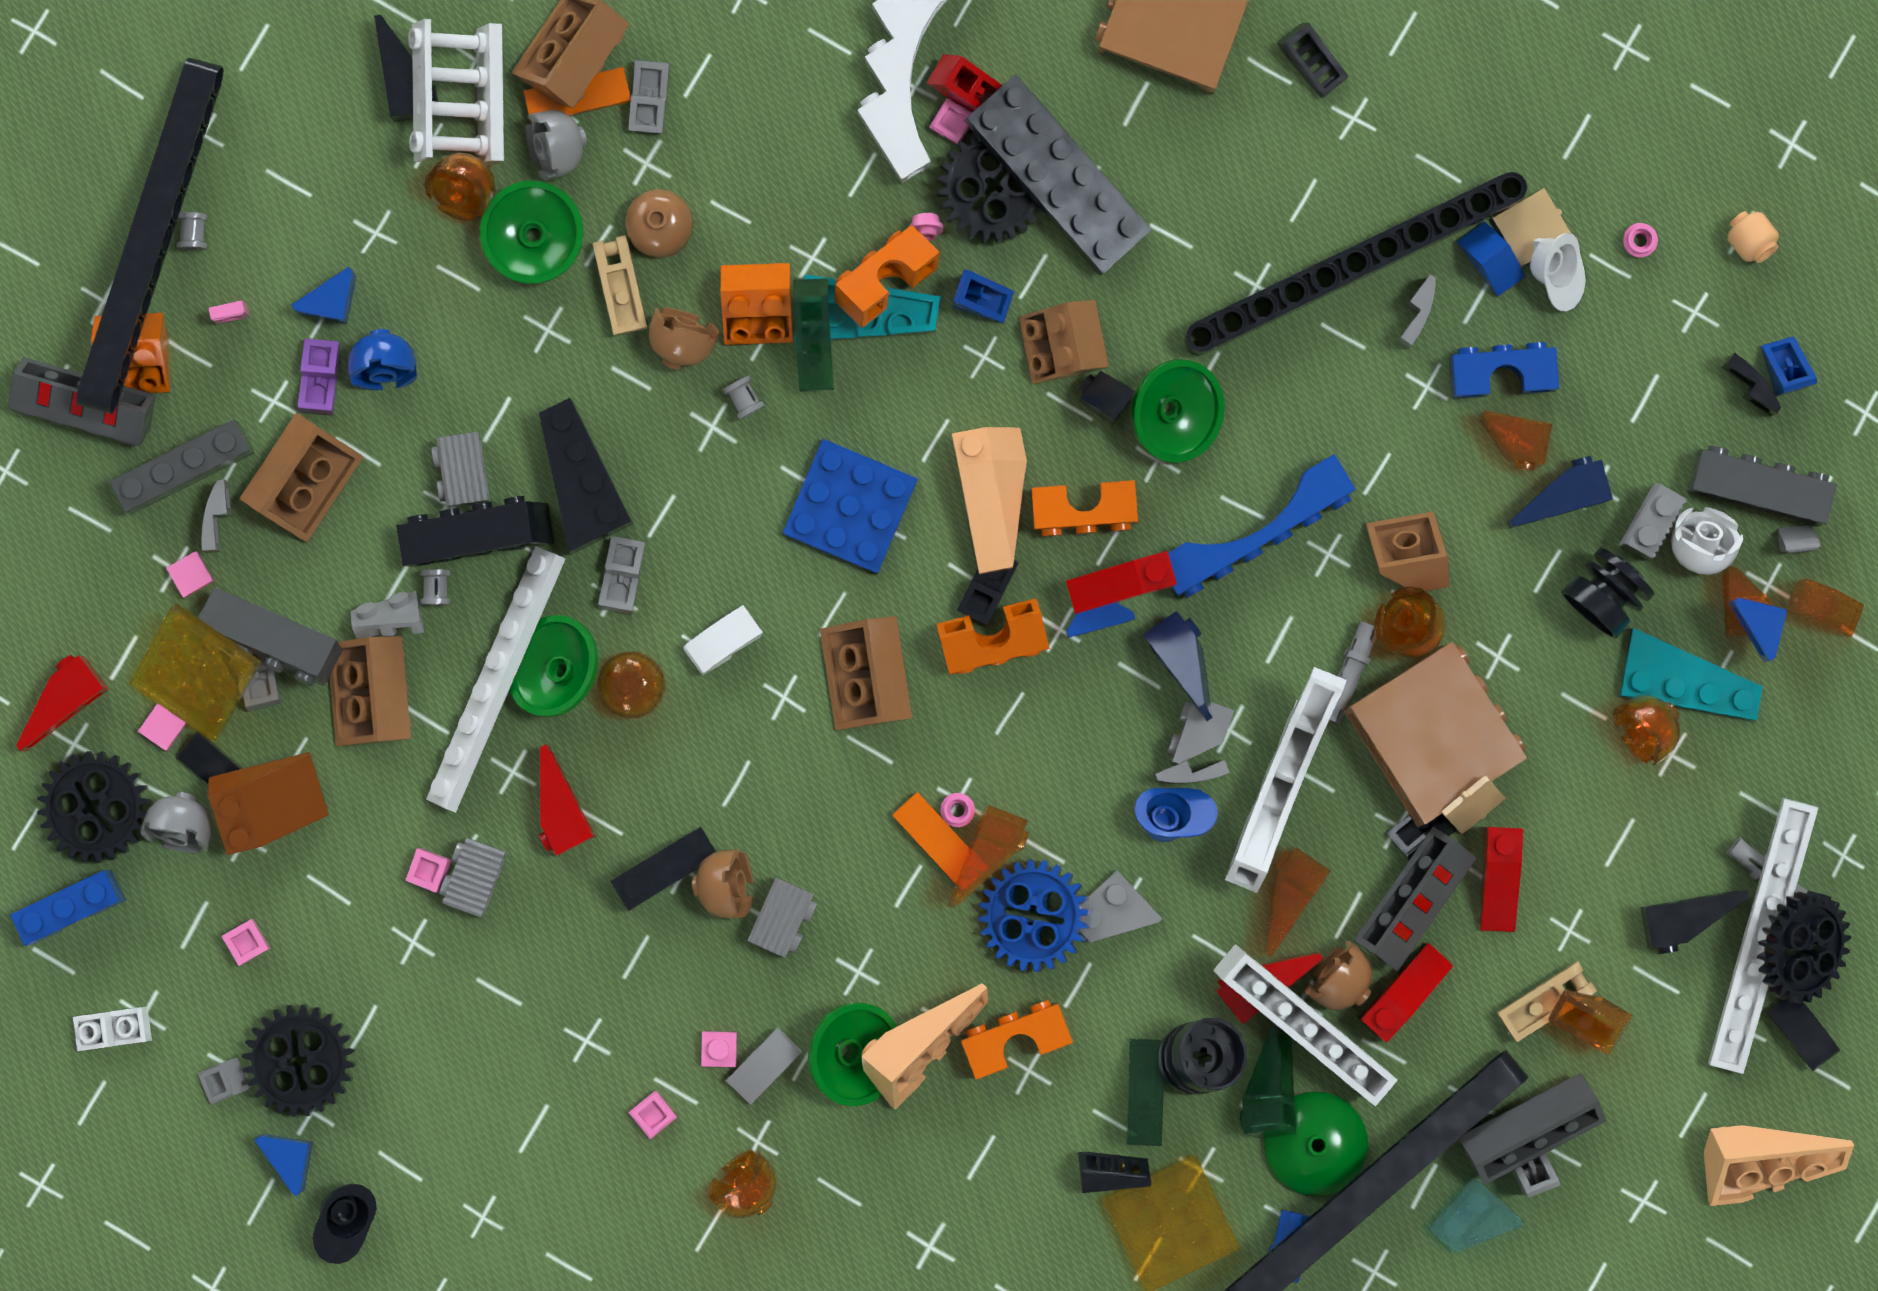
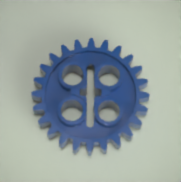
M1032 859L1028 860L1027 869H1024L1020 862H1015V873L1003 868L1002 874L1005 879L1002 881L992 878L991 881L996 889L994 891L984 889L983 891L990 898L989 903H979L981 908L987 910V915L978 917V921L988 922V927L981 931V935L992 936V939L986 946L988 948L999 947L996 954L997 959L1009 955L1007 965L1013 967L1020 960V969L1022 971H1027L1031 962L1035 972H1041L1043 962H1045L1049 969H1055V958L1062 963H1067L1066 951L1073 954L1078 953V950L1073 945L1074 941H1086L1079 934L1080 929L1090 928L1089 924L1082 922V917L1091 914V911L1081 909V904L1085 903L1089 898L1076 894L1082 888V884H1069L1073 878L1072 873L1068 872L1062 877L1060 876L1062 870L1060 865L1056 864L1049 871V862L1045 860L1041 862L1039 869H1037L1036 863ZM1025 886L1029 892V898L1025 904L1018 905L1014 899V892L1018 887ZM1057 892L1062 898V906L1058 911L1052 912L1047 906V900L1052 893ZM1007 907L1026 911H1035L1036 909L1040 914L1061 917L1064 919V923L1056 924L1041 920H1035L1033 923V919L1007 914L1005 909ZM1016 919L1021 923L1022 932L1018 938L1012 939L1007 933V927L1011 921ZM1050 926L1055 931V940L1051 945L1046 946L1042 943L1040 934L1045 927Z

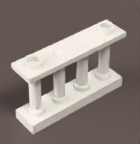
M423 19L412 24L408 43L412 49L413 132L410 136V149L414 152V162H421L432 158L433 150L475 152L478 156V165L491 166L503 162L502 24L488 23L477 28L475 35L431 33V19ZM431 47L473 49L477 53V67L475 70L432 67ZM432 81L474 83L475 87H477V101L475 104L432 101ZM432 115L475 118L478 121V135L476 138L432 136Z

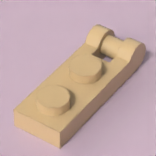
M626 235L616 237L617 241L603 243V240L593 242L614 336L648 329ZM620 254L622 263L608 265V256Z
M1579 961L1569 965L1549 980L1497 1012L1515 1042L1522 1040L1597 991L1593 983L1587 982L1583 976L1582 971L1584 969ZM1569 980L1576 989L1570 995L1567 994L1562 984Z

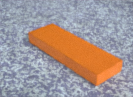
M624 67L596 74L586 88L584 97L576 103L573 109L554 102L534 88L523 90L529 114L557 110L566 113L568 116H574L631 102Z
M918 792L892 815L961 891L987 869L984 863Z

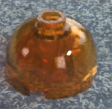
M462 152L451 153L441 158L431 168L424 183L429 199L431 200L434 195L436 200L441 203L438 209L455 219L463 221H473L476 216L481 218L486 213L496 191L494 175L487 164L474 155Z
M1405 587L1391 594L1393 598L1388 601L1386 606L1382 603L1377 611L1374 621L1377 638L1387 649L1401 657L1417 658L1429 654L1437 648L1445 633L1446 622L1443 609L1433 596L1421 588Z
M624 651L610 657L601 667L597 678V693L603 706L613 715L625 719L642 718L653 713L662 702L666 691L665 676L660 665L649 655L638 651Z
M1652 695L1635 696L1616 707L1613 712L1615 727L1617 728L1619 725H1622L1623 730L1627 734L1623 735L1621 739L1629 750L1646 764L1653 760V765L1661 762L1675 749L1680 739L1679 713L1670 702H1664L1662 699Z
M747 1150L736 1156L722 1168L728 1173L720 1181L714 1178L707 1191L709 1200L723 1213L737 1219L746 1218L755 1214L762 1215L771 1207L773 1203L771 1199L776 1191L777 1178L774 1168L760 1151L757 1150L756 1154L753 1150Z

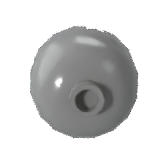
M548 110L529 114L527 118L532 120V123L525 125L526 142L532 162H536L539 159L543 169L537 171L539 176L546 181L571 173L578 167L583 156V147L587 145V138L583 127L577 126L575 121L562 111Z
M177 792L176 797L168 796L159 799L148 809L141 827V836L152 843L155 837L164 841L163 847L170 850L196 854L200 853L202 847L206 852L208 851L212 835L210 814L201 804L196 802L197 798L184 792Z

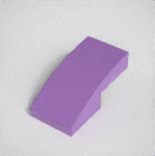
M305 338L300 369L302 377L297 407L299 412L333 415L339 362V341Z

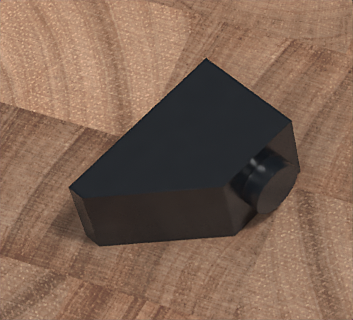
M1102 371L1096 377L1090 374L1078 390L1083 393L1079 402L1112 426L1135 394L1134 390Z

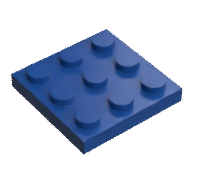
M822 439L783 534L878 574L918 478Z

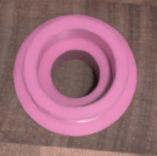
M933 213L914 215L912 223L909 225H913L928 241L936 239L937 235L943 232V224L939 222V216Z
M1633 224L1624 233V248L1634 257L1643 258L1649 256L1657 247V233L1648 224ZM1636 235L1644 236L1646 240L1645 246H1637L1634 243V237Z
M950 794L941 804V816L948 825L963 827L970 823L974 817V803L965 794ZM956 803H960L964 807V814L960 817H955L951 813V807Z

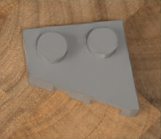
M416 591L409 593L399 592L387 600L378 603H364L355 610L350 611L352 629L356 638H367L376 635L394 636L397 633L396 628L411 627L413 634L424 632L421 605Z
M1116 870L1088 896L1089 899L1085 903L1081 904V909L1090 910L1091 914L1082 917V922L1089 924L1090 928L1080 929V932L1091 943L1158 923L1162 918L1120 872Z

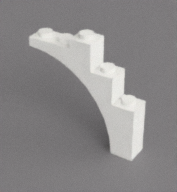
M876 0L872 3V10L888 33L891 41L886 42L885 39H882L867 49L869 54L865 56V62L884 93L879 95L878 92H875L860 102L862 107L858 109V115L901 184L931 166V161L919 139L911 110L910 85L913 63L921 39L935 14L948 0Z
M1316 667L1313 668L1299 699L1296 700L1286 721L1278 747L1266 770L1256 801L1245 821L1225 878L1226 881L1255 893L1258 892L1269 870L1304 776L1347 680Z

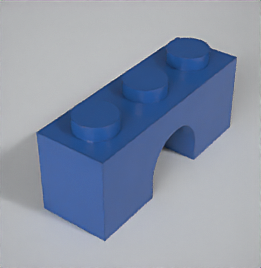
M1547 342L1528 343L1524 350H1513L1512 345L1492 346V352L1478 353V347L1457 349L1458 354L1452 355L1449 358L1452 399L1487 397L1490 394L1491 374L1499 368L1510 369L1518 376L1521 394L1555 392L1559 389L1556 347L1547 348Z
M103 870L14 912L10 916L24 946H30L63 931L64 928L78 921L108 910L126 901L112 870Z

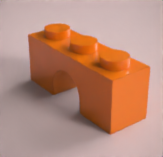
M913 225L903 232L897 231L888 239L883 248L877 252L874 250L868 253L861 261V265L852 272L850 270L845 271L835 282L834 301L863 328L888 307L889 291L881 285L880 281L882 279L899 277L913 289L938 269L940 252Z
M1135 480L1100 483V502L1090 511H1078L1070 505L1067 499L1066 485L1031 488L1034 531H1041L1042 537L1060 536L1062 535V529L1076 528V534L1097 533L1096 527L1110 526V532L1131 530V524L1138 523Z
M1034 598L1003 606L1005 624L994 635L986 636L977 633L972 626L970 615L937 623L936 626L949 675L954 673L966 674L977 667L988 664L1001 665L1012 658L1019 656L1031 657L1038 655L1043 650L1050 649L1037 599Z
M1047 999L1030 1006L1031 1013L1019 1017L1016 1011L998 1018L999 1025L986 1029L985 1024H981L966 1030L967 1037L961 1039L975 1079L977 1080L1008 1068L1003 1050L1007 1040L1014 1035L1024 1034L1031 1037L1036 1042L1040 1055L1073 1043L1059 1004L1051 1005L1050 1000Z

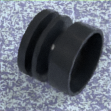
M1600 547L1593 555L1601 566L1590 560L1585 564L1593 579L1589 581L1580 575H1575L1561 591V594L1591 624L1609 637L1616 639L1631 622L1626 612L1622 609L1624 605L1639 612L1642 610L1643 605L1635 595L1645 601H1649L1655 593L1645 582L1640 572L1630 563Z
M1203 1018L1171 1029L1162 1039L1158 1051V1066L1164 1080L1174 1090L1185 1095H1202L1234 1085L1243 1075L1247 1063V1046L1242 1034L1231 1023L1220 1018Z

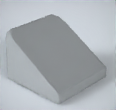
M1811 525L1783 527L1777 531L1779 549L1782 554L1809 552L1820 548V541Z
M236 1057L198 1073L210 1105L249 1089L240 1061Z

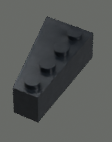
M516 496L504 499L505 505L493 507L492 502L471 505L472 511L460 513V508L439 511L440 517L428 519V514L407 517L408 523L396 525L403 566L417 567L461 559L460 556L463 555L465 557L489 555L493 553L492 550L496 549L497 551L526 549L525 544H542V546L555 544L548 503L525 501L524 496Z

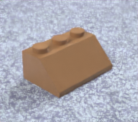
M560 0L511 74L554 102L573 109L576 103L584 97L586 88L594 76L603 69L605 60L612 49L621 42L629 23L602 0Z
M296 413L241 495L240 500L300 539L308 542L364 456Z
M896 616L865 619L820 629L835 731L912 718Z
M402 636L367 637L338 642L343 651L329 676L336 746L411 739V721L408 710V687L405 676V653Z

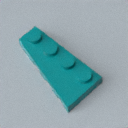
M805 274L794 343L935 332L941 296L884 287L889 291L887 309L861 328L834 301L835 282L837 279Z
M1631 628L1619 696L1753 721L1757 720L1763 686L1642 631Z

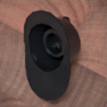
M352 1183L334 1189L324 1197L320 1205V1215L312 1237L314 1249L321 1259L328 1263L341 1264L348 1262L358 1254L377 1210L376 1199L371 1190L363 1185Z

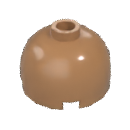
M654 189L645 191L633 200L626 213L625 227L629 240L638 251L647 256L661 259L674 256L686 247L692 235L694 221L691 209L682 197L669 190Z
M663 307L662 313H660L659 309L656 308L650 321L649 341L654 352L663 358L662 363L673 369H681L682 365L693 366L703 362L710 356L719 336V329L711 322H708L707 328L697 322L699 316L670 307Z
M740 849L722 850L712 853L705 858L698 869L697 875L693 877L692 890L694 895L698 896L702 906L716 917L741 918L746 917L750 911L753 895L746 896V882L753 884V876L748 857L745 852H739Z
M1350 941L1345 942L1347 946L1345 950L1341 946H1337L1330 952L1313 972L1317 977L1314 985L1312 986L1307 982L1305 986V993L1326 1009L1338 1011L1347 1009L1353 1004L1360 1006L1371 993V990L1368 988L1372 981L1370 961Z

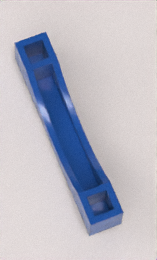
M1333 454L1305 471L1301 476L1296 492L1286 508L1275 520L1260 531L1243 539L1223 544L1186 542L1169 552L1177 583L1175 587H1171L1175 596L1177 597L1183 593L1186 599L1204 589L1202 581L1211 576L1216 581L1234 571L1231 564L1243 558L1245 563L1253 560L1263 553L1260 548L1271 540L1276 546L1293 536L1290 529L1302 523L1304 528L1320 520L1322 516L1319 512L1331 505L1335 511L1350 502L1352 499L1349 494L1356 489L1336 455Z

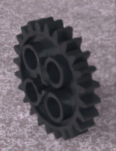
M974 134L969 137V146L959 141L956 146L960 154L951 150L946 156L952 164L942 162L939 168L947 173V175L938 176L936 182L945 185V188L936 192V196L946 197V201L939 208L940 210L950 209L952 212L946 221L951 222L957 219L959 221L956 229L957 232L962 231L965 227L969 228L968 239L970 240L977 232L981 233L982 243H986L989 235H993L996 244H998L1002 240V233H1005L1011 241L1015 238V228L1024 234L1027 231L1024 221L1034 224L1037 218L1032 211L1042 212V210L1025 190L1020 193L1010 190L1007 182L1008 178L1013 176L1009 172L978 211L972 210L973 205L987 189V184L994 180L1004 166L982 141H978ZM981 157H993L996 160L997 169L994 171L985 170L980 163ZM963 182L973 184L976 188V196L972 198L963 196L959 189L960 184ZM994 203L999 205L1003 210V217L1001 219L991 218L987 213L988 204Z
M86 751L84 761L77 754H73V765L70 766L65 761H60L59 764L62 772H49L54 782L53 784L42 783L41 786L49 791L48 796L38 797L37 800L46 803V808L37 811V814L47 816L48 818L46 822L40 825L41 828H51L53 831L47 840H60L57 851H63L70 847L69 858L74 859L79 852H82V862H89L92 854H94L97 863H101L104 860L105 852L111 860L117 859V848L124 853L129 852V847L126 843L128 840L139 843L140 840L136 836L135 831H141L142 823H140V820L147 813L142 810V806L151 803V799L141 798V793L148 789V785L137 786L136 782L142 775L141 773L128 774L132 766L130 762L119 767L120 756L114 755L107 762L106 752L100 751L97 760H95L92 751ZM97 773H101L106 779V786L99 793L92 789L90 783L91 778ZM77 781L82 784L84 791L92 801L101 802L98 806V811L112 825L113 831L111 833L106 829L104 822L97 813L88 812L91 803L75 786ZM70 793L74 794L78 800L77 809L72 813H68L63 807V799ZM117 801H121L126 807V814L119 821L115 820L111 815V807ZM89 821L94 822L98 827V835L92 841L87 840L83 835V827Z
M1809 890L1807 893L1799 891L1796 894V898L1786 897V906L1777 905V917L1773 915L1768 916L1772 925L1770 928H1762L1767 937L1765 940L1758 941V945L1764 947V952L1757 955V959L1764 961V964L1758 971L1766 974L1762 982L1770 986L1769 992L1777 994V997L1780 999L1801 1004L1802 1001L1811 1003L1813 996L1821 998L1822 988L1832 989L1830 979L1835 978L1839 980L1838 966L1846 967V963L1841 959L1842 955L1850 953V950L1844 947V943L1851 939L1850 935L1844 934L1850 923L1842 920L1846 912L1838 909L1839 902L1833 901L1830 896Z
M307 1004L301 1005L299 1013H296L293 1005H288L286 1016L279 1009L273 1010L275 1020L272 1021L266 1016L262 1017L261 1020L265 1028L253 1027L252 1031L258 1038L256 1040H246L245 1042L249 1047L253 1048L252 1052L242 1055V1058L251 1060V1066L244 1068L243 1072L253 1073L254 1078L249 1080L247 1085L253 1086L258 1084L260 1088L254 1095L255 1098L263 1095L268 1096L265 1107L268 1108L275 1102L278 1103V1114H282L287 1107H290L292 1117L297 1116L300 1108H303L306 1116H310L312 1114V1105H315L322 1112L325 1110L323 1100L326 1099L331 1104L337 1103L333 1093L335 1091L341 1094L346 1093L347 1090L341 1082L353 1080V1077L346 1073V1068L355 1067L356 1063L347 1060V1055L356 1052L354 1048H345L344 1045L352 1037L351 1035L340 1036L339 1032L344 1024L340 1023L332 1026L330 1024L333 1019L332 1013L323 1019L320 1018V1007H316L312 1014H308ZM293 1030L298 1032L300 1056L307 1057V1063L302 1064V1073L307 1084L306 1091L301 1089L299 1065L292 1064L291 1058L297 1056L295 1043L292 1038ZM309 1031L318 1032L322 1038L321 1046L317 1050L310 1049L305 1043V1036ZM275 1037H281L287 1042L288 1049L283 1056L274 1054L271 1049V1043ZM315 1065L324 1066L327 1070L328 1078L323 1084L314 1082L311 1077V1070ZM281 1071L289 1072L294 1079L293 1086L289 1090H284L278 1086L277 1076Z

